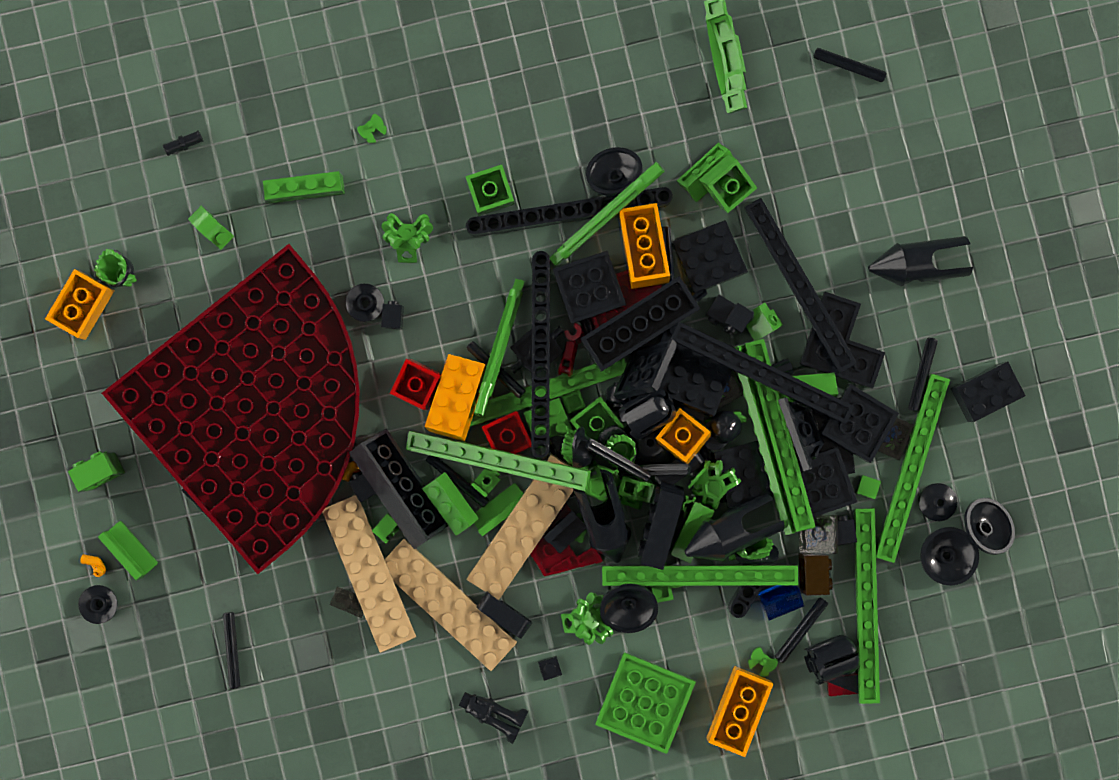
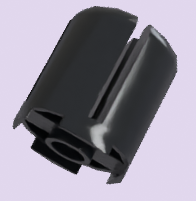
M659 388L655 392L639 395L625 403L619 409V415L622 423L626 421L632 430L629 432L630 435L640 440L673 421L676 416V409L670 395Z
M839 635L804 649L807 650V656H804L809 673L813 672L819 680L816 681L818 685L852 673L859 668V654L853 653L857 648L847 636Z

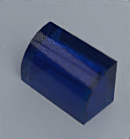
M776 585L758 593L769 621L804 607L801 592L797 585Z

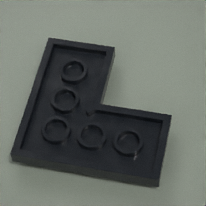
M823 292L821 302L857 364L839 373L813 327L811 328L799 364L824 373L835 372V377L873 389L885 352L849 340L861 304L828 292Z

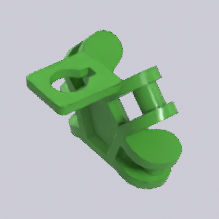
M388 214L387 221H384L381 225L385 232L383 240L390 243L391 247L396 249L398 262L417 263L416 250L420 248L421 243L425 244L429 241L428 235L433 231L428 215H420L413 224H404L395 214ZM404 251H408L412 257L405 258L402 254H404Z
M593 460L588 470L591 472L596 471L597 474L590 477L588 490L584 492L590 497L605 502L606 492L600 469L612 473L616 487L621 485L622 480L618 475V469L606 468Z
M717 460L716 463L705 461L704 468L697 476L691 478V483L688 486L690 489L694 484L692 489L693 495H703L701 504L703 506L708 504L714 510L718 509L720 500L726 492L741 482L740 478L736 477L734 468L722 474L723 463L721 460ZM711 470H715L716 476H710ZM728 477L730 483L725 485L723 479Z
M591 592L587 595L586 600H577L576 604L578 606L571 613L561 614L564 632L575 633L576 637L579 639L583 638L587 645L592 644L594 640L599 644H603L607 637H611L614 634L613 630L602 622L600 614V603L604 595L597 596L596 593ZM567 618L569 619V621H572V626L570 628L567 625Z

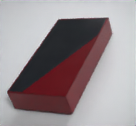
M858 673L846 674L828 681V696L859 694Z

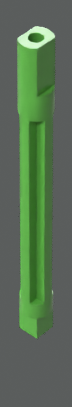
M655 162L560 246L549 258L552 263L558 265L564 259H567L665 171L660 164Z
M515 278L513 288L510 289L478 392L480 395L474 411L476 416H484L489 397L492 396L523 295V280Z

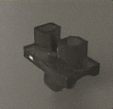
M337 586L329 605L362 618L364 613L356 594Z

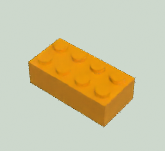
M657 203L623 208L619 212V220L631 289L669 283L670 272Z
M448 354L425 423V428L428 432L465 442L480 395L478 392L485 373V364Z
M734 666L706 737L710 744L743 757L746 756L773 687L771 680Z

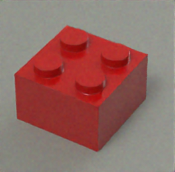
M405 359L390 394L422 410H429L442 374L413 359Z
M518 411L482 426L492 449L517 454L531 447V439Z

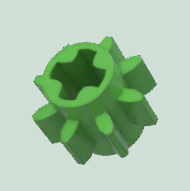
M685 495V500L683 501L680 510H683L684 512L682 517L685 518L686 515L689 513V510L688 512H686L687 508L685 507V504H690V502H692L693 504V502L696 500L695 496H693L690 500L688 496Z

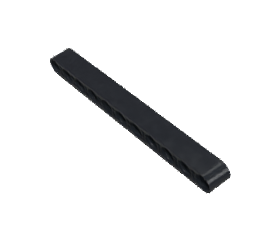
M667 187L647 189L633 199L629 207L644 205L639 200L641 196L649 198L650 202L648 204L657 203L658 208L666 207L670 204L673 194ZM665 193L668 195V200L665 202L660 201L658 195ZM618 195L472 217L467 220L466 229L471 236L479 237L592 219L603 209L601 205L604 202L610 203ZM590 205L593 207V212L587 214L583 211V207ZM572 208L575 213L568 217L564 214V210ZM553 211L556 216L554 219L549 220L545 217V213ZM527 215H536V221L528 222L526 220ZM510 217H516L518 222L516 225L511 226L507 223V220ZM497 220L499 225L497 228L492 229L488 226L489 222ZM478 223L480 228L478 231L473 232L470 230V225Z
M537 251L532 258L531 450L534 458L546 460L550 454V259L545 251ZM539 259L546 260V263L543 265H539L536 262ZM539 277L546 278L544 283L536 282ZM543 295L546 297V300L538 302L536 298ZM539 314L546 315L543 321H538L536 317ZM540 332L546 334V337L542 340L536 338V335ZM539 351H544L546 356L539 359L536 357V354ZM539 370H544L546 375L539 378L536 376V373ZM544 389L546 394L543 397H538L536 391ZM544 408L546 413L543 416L536 415V410ZM544 427L546 433L539 436L535 433L536 429ZM537 447H545L546 452L543 455L536 454Z

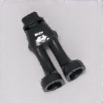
M467 692L464 693L459 703V706L466 709V713H470L478 719L479 723H486L505 734L507 741L511 744L514 743L520 731L519 727L522 726L529 712L523 708L517 712L511 711L494 702L492 698L476 696V694L471 695ZM492 712L511 721L513 724L517 726L509 725L491 716Z

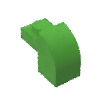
M202 205L188 218L192 225L220 250L234 237Z

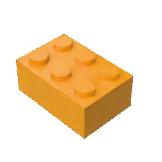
M74 269L45 320L79 339L86 340L115 290L82 271Z

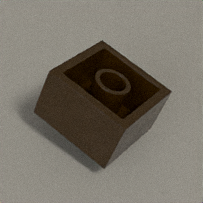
M822 552L798 553L799 591L806 596L830 595L833 582L832 578H829V570H832V560L829 559V555Z

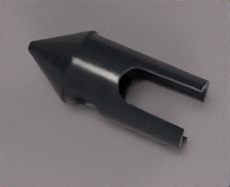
M966 236L906 244L896 243L870 264L868 270L899 286L909 284L913 280L928 282L967 277L972 274L973 267L939 270L934 267L932 256L936 250L970 245L971 243Z
M600 469L607 495L605 502L597 506H590L584 491L574 489L589 536L590 546L615 563H619L631 537V530L624 522L625 515L612 473Z
M765 493L724 512L717 520H704L685 549V555L687 557L724 561L725 558L783 531L785 527L784 520L755 533L745 531L741 523L742 517L746 513L774 499Z

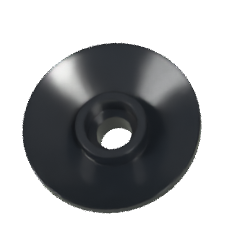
M365 283L359 284L348 292L346 309L354 319L368 322L376 319L382 312L384 298L380 290L375 286ZM364 300L369 301V305L367 307H364L362 305Z
M934 483L928 485L921 492L919 508L926 518L938 522L945 521L955 513L957 497L949 486ZM939 499L943 501L941 506L937 505Z
M94 585L87 588L81 594L78 607L80 614L86 621L93 624H102L109 621L115 615L118 602L116 595L110 588L103 585ZM99 600H101V601L103 602V606H102V607H99V606H98V601H99Z

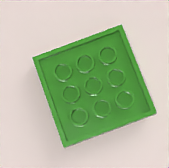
M623 652L595 725L667 754L696 681Z

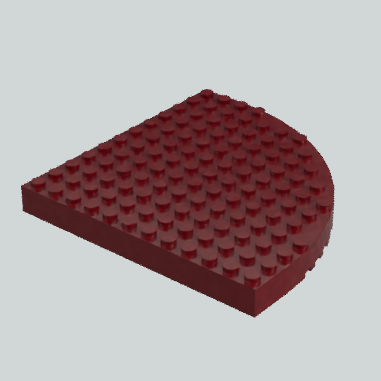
M290 244L286 245L101 393L257 574L262 572L302 537L328 505L348 466L351 456L349 452L352 451L355 443L359 419L360 389L357 364L346 326L330 294Z

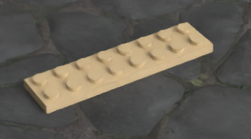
M552 453L546 460L570 466ZM533 479L466 580L483 591H488L499 600L574 489Z
M352 496L326 507L323 515L379 652L382 653L416 638L366 513L357 496Z
M405 538L385 558L394 583L490 671L516 645L517 641L494 620L478 610L475 602L417 549H413Z

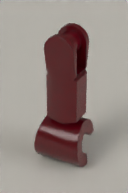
M576 323L574 324L577 330L575 335L572 336L569 331H565V336L569 342L565 343L558 369L559 375L568 374V377H571L573 374L578 344L581 343L580 339L585 336L582 328ZM565 362L570 363L569 367L565 366Z

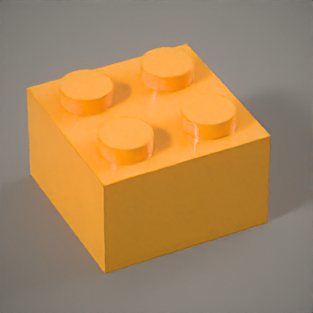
M679 408L673 421L666 424L655 439L684 464H689L711 437V432Z

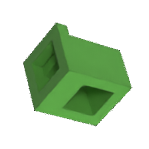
M485 468L471 485L486 497L501 480L498 477L500 473L496 470ZM485 477H489L491 479L490 484L484 483L483 480Z
M387 513L372 532L382 541L388 543L391 540L388 536L393 537L400 528L390 513Z

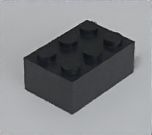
M1009 362L999 363L950 388L967 422H975L1026 396Z

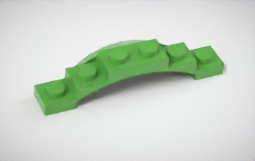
M725 0L704 1L705 17L714 67L722 99L725 101L726 111L731 114L747 108L744 91L747 89L743 73H746L739 36L735 35L732 17L727 13Z

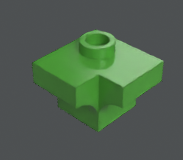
M763 303L753 309L754 318L746 327L754 341H757L783 326L774 309L769 310L766 303Z
M623 476L618 495L622 496L621 504L641 509L643 501L652 503L657 484L648 481L643 482L634 476Z

